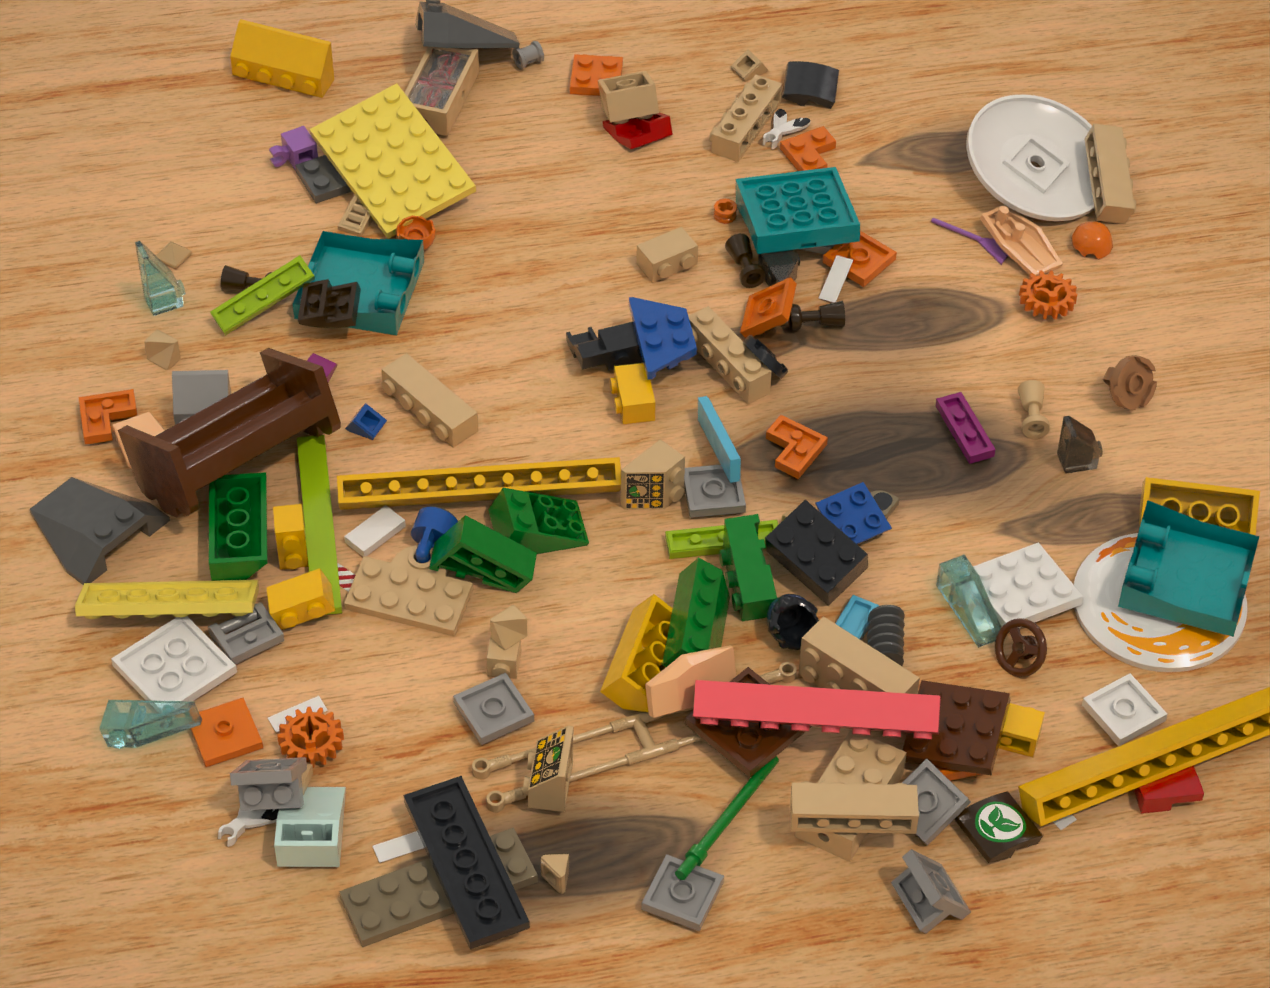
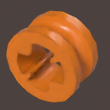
M731 199L718 200L714 204L715 220L723 224L735 221L737 217V204Z

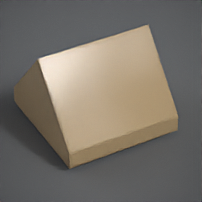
M569 854L543 855L541 857V876L558 893L563 894L566 890L569 875Z

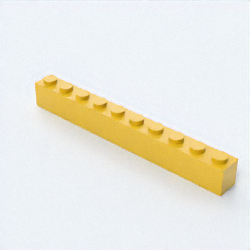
M620 457L337 475L340 510L384 507L385 505L392 507L495 500L502 488L548 496L621 491Z
M1270 687L1018 786L1022 810L1030 819L1043 826L1270 735Z

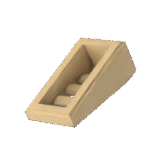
M354 194L338 224V230L362 237L373 221V218L365 206H362L356 194ZM350 220L358 222L360 225L352 223Z

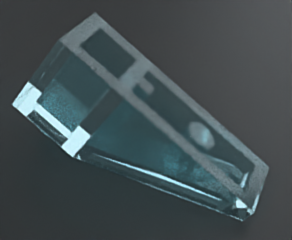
M141 241L135 242L144 299L153 316L183 307L182 295H185V288L182 281L176 280L173 272Z
M965 554L940 563L936 586L978 648L995 642L1001 625L979 574Z
M108 700L99 729L108 747L118 749L124 747L137 748L201 725L202 718L194 701Z

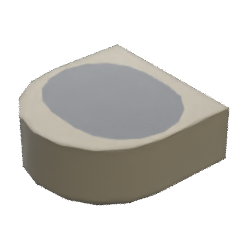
M883 490L871 492V495L887 519L899 505V498Z

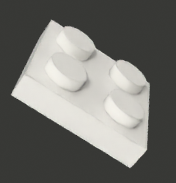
M1131 673L1084 697L1082 701V706L1118 746L1165 722L1167 718V713Z

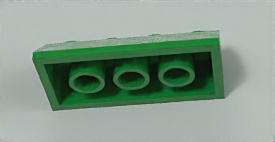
M266 472L224 475L209 483V569L211 581L247 580L268 564Z
M699 557L679 573L662 665L665 667L682 654L722 646L730 594L723 570Z

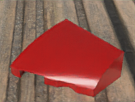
M660 112L653 114L648 119L636 117L628 119V122L622 124H615L609 120L603 121V128L617 142L630 149L673 135L670 116Z
M1194 766L1134 789L1141 814L1171 811L1172 804L1202 801L1204 797V791Z

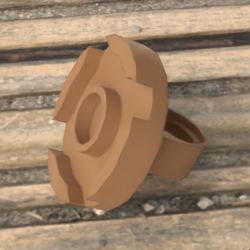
M1137 355L1126 356L1118 362L1115 368L1109 367L1102 379L1110 386L1111 397L1116 405L1128 410H1136L1139 406H1146L1152 399L1157 387V381L1153 380L1152 372H1156L1155 366L1149 359Z

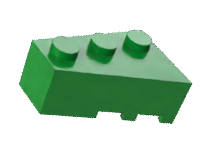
M758 514L724 519L723 549L719 550L720 564L722 567L726 566L727 572H725L727 588H732L734 593L732 594L734 611L739 610L742 622L767 618L768 609L777 598L770 564H766L762 549L766 548L764 539L759 540L758 538L760 524Z
M465 515L434 542L429 569L438 571L439 567L455 571L456 577L463 579L465 575L482 579V584L517 593L533 580L537 553Z

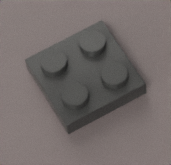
M326 155L295 165L297 175L316 204L352 192Z

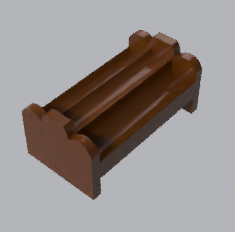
M267 348L260 352L267 373L265 376L162 433L152 436L128 425L119 429L118 433L142 493L150 500L157 499L163 512L176 518L183 514L189 516L199 510V501L195 491L301 431L319 437L323 434L330 435L341 428V421L323 366Z

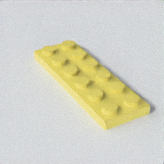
M258 580L84 583L75 604L76 616H84L87 619H97L101 616H114L115 618L123 619L131 615L155 618L165 614H173L174 617H186L190 614H202L206 617H213L219 613L244 616L248 613H253L259 592Z

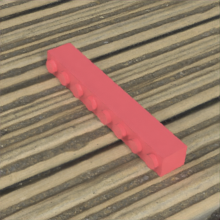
M696 680L693 717L700 719V724L716 726L719 720L731 721L730 726L747 728L749 727V722L761 723V728L777 730L779 729V724L791 725V730L808 732L810 726L822 727L823 733L839 734L840 728L852 729V734L870 736L871 730L883 731L884 737L901 738V732L914 733L913 738L932 740V734L939 735L941 697L939 695Z

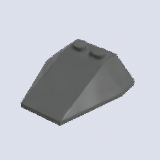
M441 0L419 2L415 25L417 30H422L421 41L423 46L440 48H519L520 43L512 31L445 3H440Z
M73 477L30 508L31 515L65 571L83 585L84 583H92L107 571L105 555L139 529L150 537L170 521L168 515L149 502Z

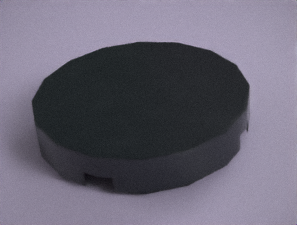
M752 334L743 341L778 377L782 379L788 373V368L783 363L780 364L775 355L761 341L756 340Z

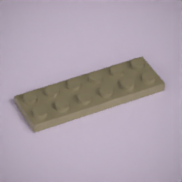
M514 827L490 836L515 890L538 882V874ZM430 859L339 891L340 899L362 948L454 914Z

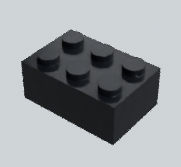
M804 500L765 537L766 551L828 606L868 568V554L807 500Z

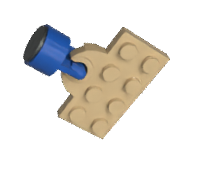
M424 507L419 510L411 530V536L418 545L403 549L396 554L392 562L363 556L344 602L345 609L455 637L472 594L473 583L447 577V569L439 567L438 571L429 569L434 542L458 522L456 517L440 507Z

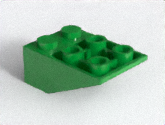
M502 488L488 509L494 531L537 554L583 547L589 544L576 500Z

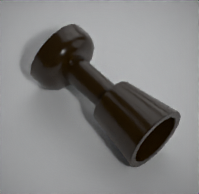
M741 233L731 236L726 241L725 248L735 262L743 267L739 274L741 284L746 288H754L761 285L766 278V273L760 265L752 264L751 262L753 254L749 237Z
M225 265L221 274L220 286L222 291H244L263 278L250 277L248 272Z
M843 301L819 306L818 310L801 311L799 305L792 304L789 317L791 331L799 330L802 327V322L819 321L822 325L844 327L845 307Z

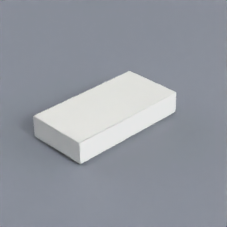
M385 505L345 535V543L362 557L368 556L406 527L405 519Z

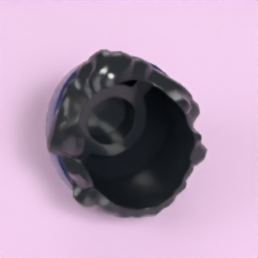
M782 595L776 598L768 609V632L779 642L781 648L800 650L802 637L819 621V618L816 616L818 609L814 604L799 595Z

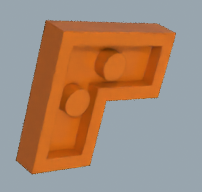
M824 126L780 141V150L798 171L827 168L828 164L820 154L836 148V140Z
M134 389L79 397L85 445L112 441L110 420L138 416Z
M780 415L766 431L767 440L785 448L775 460V468L797 479L803 475L827 446L828 437L783 415Z

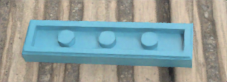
M707 396L698 397V421L729 482H738L741 476V458L710 399Z

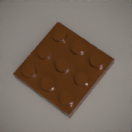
M749 667L730 681L770 685ZM693 711L685 717V725L749 778L805 733V731L791 730V725L779 724V729L777 730L761 728V723L749 722V727L747 728L730 726L731 721L719 720L716 726L700 724V719L693 717Z
M921 680L918 694L939 695L941 697L939 735L932 734V740L915 739L913 738L914 733H907L902 749L907 752L905 762L921 765L928 759L935 767L992 776L1011 701L1010 693Z

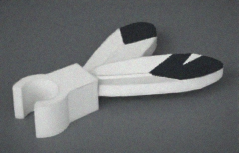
M778 109L774 114L773 129L763 135V145L771 141V148L775 149L778 142L782 139V135L807 128L811 120L808 118H798L787 122L785 110Z
M239 808L237 818L219 828L218 839H221L224 834H230L232 836L228 837L227 847L232 846L236 843L237 838L245 832V828L259 827L277 822L279 809L240 811Z

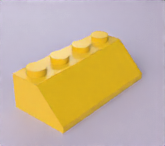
M242 19L239 20L230 55L232 75L320 98L324 97L334 81L331 42Z
M1146 477L1142 484L1139 528L1147 500L1205 523L1256 535L1260 491Z
M655 594L633 608L600 690L603 695L622 709L649 712L645 684L666 668L662 665L673 608Z

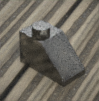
M786 250L758 254V265L766 273L765 281L770 287L789 277L794 281L796 280L798 266H800V258L796 251Z
M1064 416L1057 450L1064 473L1097 469L1099 457H1102L1103 454L1101 442L1096 441L1091 429L1071 416Z

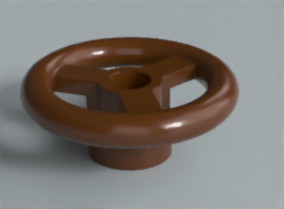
M1024 618L1013 619L1004 624L995 640V655L998 663L1006 672L1016 677H1027L1036 673L1042 667L1047 655V642L1040 627ZM1019 627L1029 629L1035 637L1032 635L1022 636ZM1010 632L1013 640L1012 653L1006 659L1003 645L1005 637ZM1036 657L1029 667H1014L1019 659H1033Z

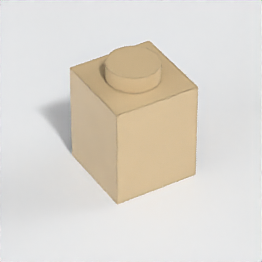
M490 637L487 653V676L497 677L507 673L509 678L517 679L522 651L521 641L507 650H503Z

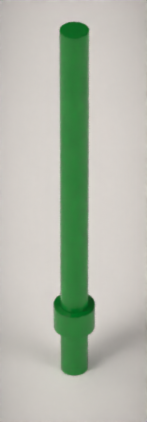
M777 756L748 780L699 843L691 846L685 854L686 859L675 871L678 879L685 880L696 865L700 866L704 862L711 846L778 764L779 758Z

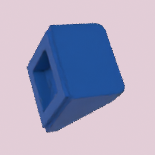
M365 403L345 429L351 433L373 440L387 420Z

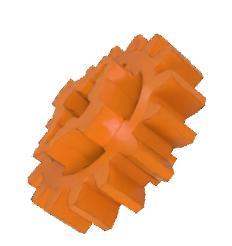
M1040 270L1038 276L1031 273L1029 279H1023L1019 291L1020 304H1025V311L1033 310L1034 317L1042 314L1043 319H1047L1048 315H1051L1055 320L1058 314L1065 317L1067 316V311H1073L1078 295L1076 293L1077 287L1076 285H1071L1072 280L1070 278L1064 280L1062 273L1055 276L1052 270H1050L1049 274H1044Z
M311 706L307 707L306 713H302L297 709L295 710L296 717L293 718L287 715L285 717L286 724L279 725L280 734H277L281 754H287V758L306 757V762L313 764V768L317 761L326 765V757L335 759L336 750H342L343 748L342 740H344L343 729H341L340 719L334 720L333 712L324 715L322 707L317 712H312Z

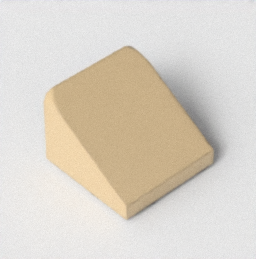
M749 50L743 53L731 65V68L745 81L751 80L755 74L760 76L768 71L764 64Z

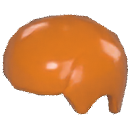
M411 215L402 219L397 225L396 234L397 239L423 240L425 250L433 244L436 229L431 219L426 220L421 216ZM413 219L412 223H410L407 226H403V224L406 221Z
M1100 222L1082 223L1076 227L1071 236L1073 247L1083 257H1086L1088 254H1094L1097 259H1102L1110 254L1113 248L1110 231L1106 225Z

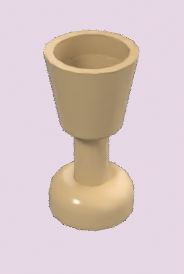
M1037 380L1025 381L1018 387L1023 407L1029 413V416L1022 423V432L1026 437L1032 439L1044 437L1050 431L1048 419L1040 415V410L1043 407L1045 387L1043 383Z

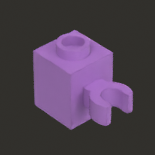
M305 126L281 133L282 147L276 145L269 149L273 156L270 161L274 167L282 166L288 160L295 171L296 164L318 157L317 143Z

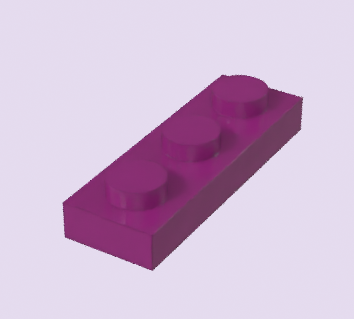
M962 392L936 398L935 406L968 463L971 464L995 457L996 449Z

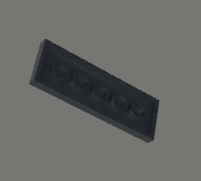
M462 776L403 795L405 806L469 948L473 949L529 929L530 921Z

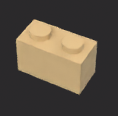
M682 227L637 245V265L652 283L697 265L698 245Z

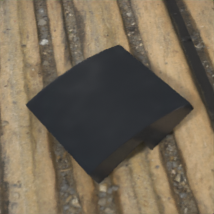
M790 61L786 66L782 98L805 106L807 101L810 100L831 109L835 103L839 70L813 62Z

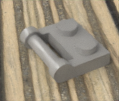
M261 602L255 604L253 613L236 616L219 625L214 623L208 626V632L212 640L218 644L222 652L234 664L284 641L283 632Z

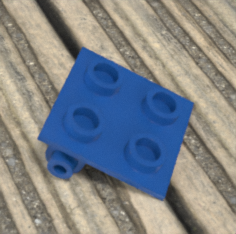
M864 482L815 503L819 512L856 544H860L892 529Z

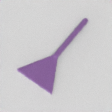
M936 218L931 219L932 223L976 240L1000 265L1008 257L993 238H982Z

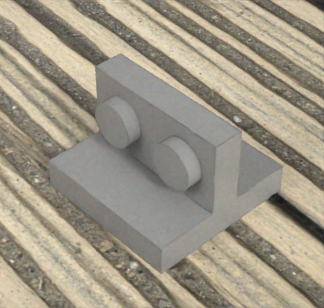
M306 757L244 761L230 773L231 786L238 785L240 811L301 808L304 805L301 774L307 770Z
M912 849L902 857L908 868L891 883L921 932L928 933L948 915L962 920L971 913L942 864Z

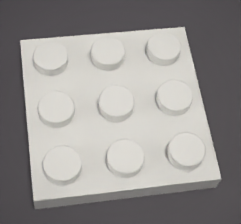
M1039 542L964 570L963 578L1001 626L1017 618L1028 619L1035 623L1083 605V595Z
M188 616L176 617L111 658L113 667L164 720L237 673L236 665Z

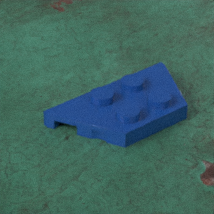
M629 297V309L648 380L655 378L656 372L665 367L670 370L677 366L679 362L697 355V346L686 308Z

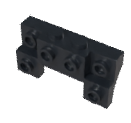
M633 322L598 330V338L592 327H588V332L576 335L566 332V341L573 357L578 358L582 370L605 364L608 371L614 370V366L643 363Z

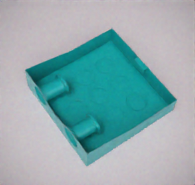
M836 167L736 179L737 208L747 225L757 254L860 241V222Z
M322 231L308 265L315 276V279L311 282L329 279L332 286L358 282L361 292L356 326L348 328L397 336L424 265L423 240L370 239ZM303 287L298 289L293 301L294 319H298Z
M1147 500L1134 550L1123 582L1118 607L1234 637L1260 536L1205 523Z

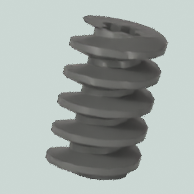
M895 605L878 606L872 609L868 615L867 644L903 666L904 611Z

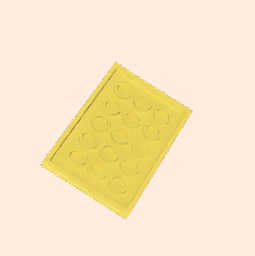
M397 83L310 129L312 138L352 192L359 198L361 204L368 210L387 239L397 235L396 228L402 219L411 215L421 216L426 219L476 192V185ZM413 219L406 221L403 224V226H407L410 223H412Z

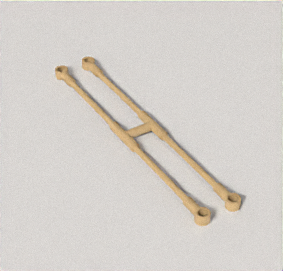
M784 662L778 670L759 676L769 684L778 681L791 683L796 679L797 668L791 662ZM649 712L637 713L610 722V725L573 736L574 744L609 732L616 733L634 727L643 749L625 754V757L572 773L570 782L625 764L632 765L658 757L703 739L695 734L679 740L672 739L655 745L645 723L663 718V716L653 718L649 715ZM535 748L511 756L508 754L491 760L477 758L472 763L473 776L480 780L486 779L492 771L511 766L513 762L528 758L529 752H535ZM479 767H484L485 769H484V770H478L477 768H479ZM523 787L504 793L492 791L486 797L487 808L489 811L497 813L502 811L505 805L525 799L527 795H523ZM493 800L500 801L498 803H492Z

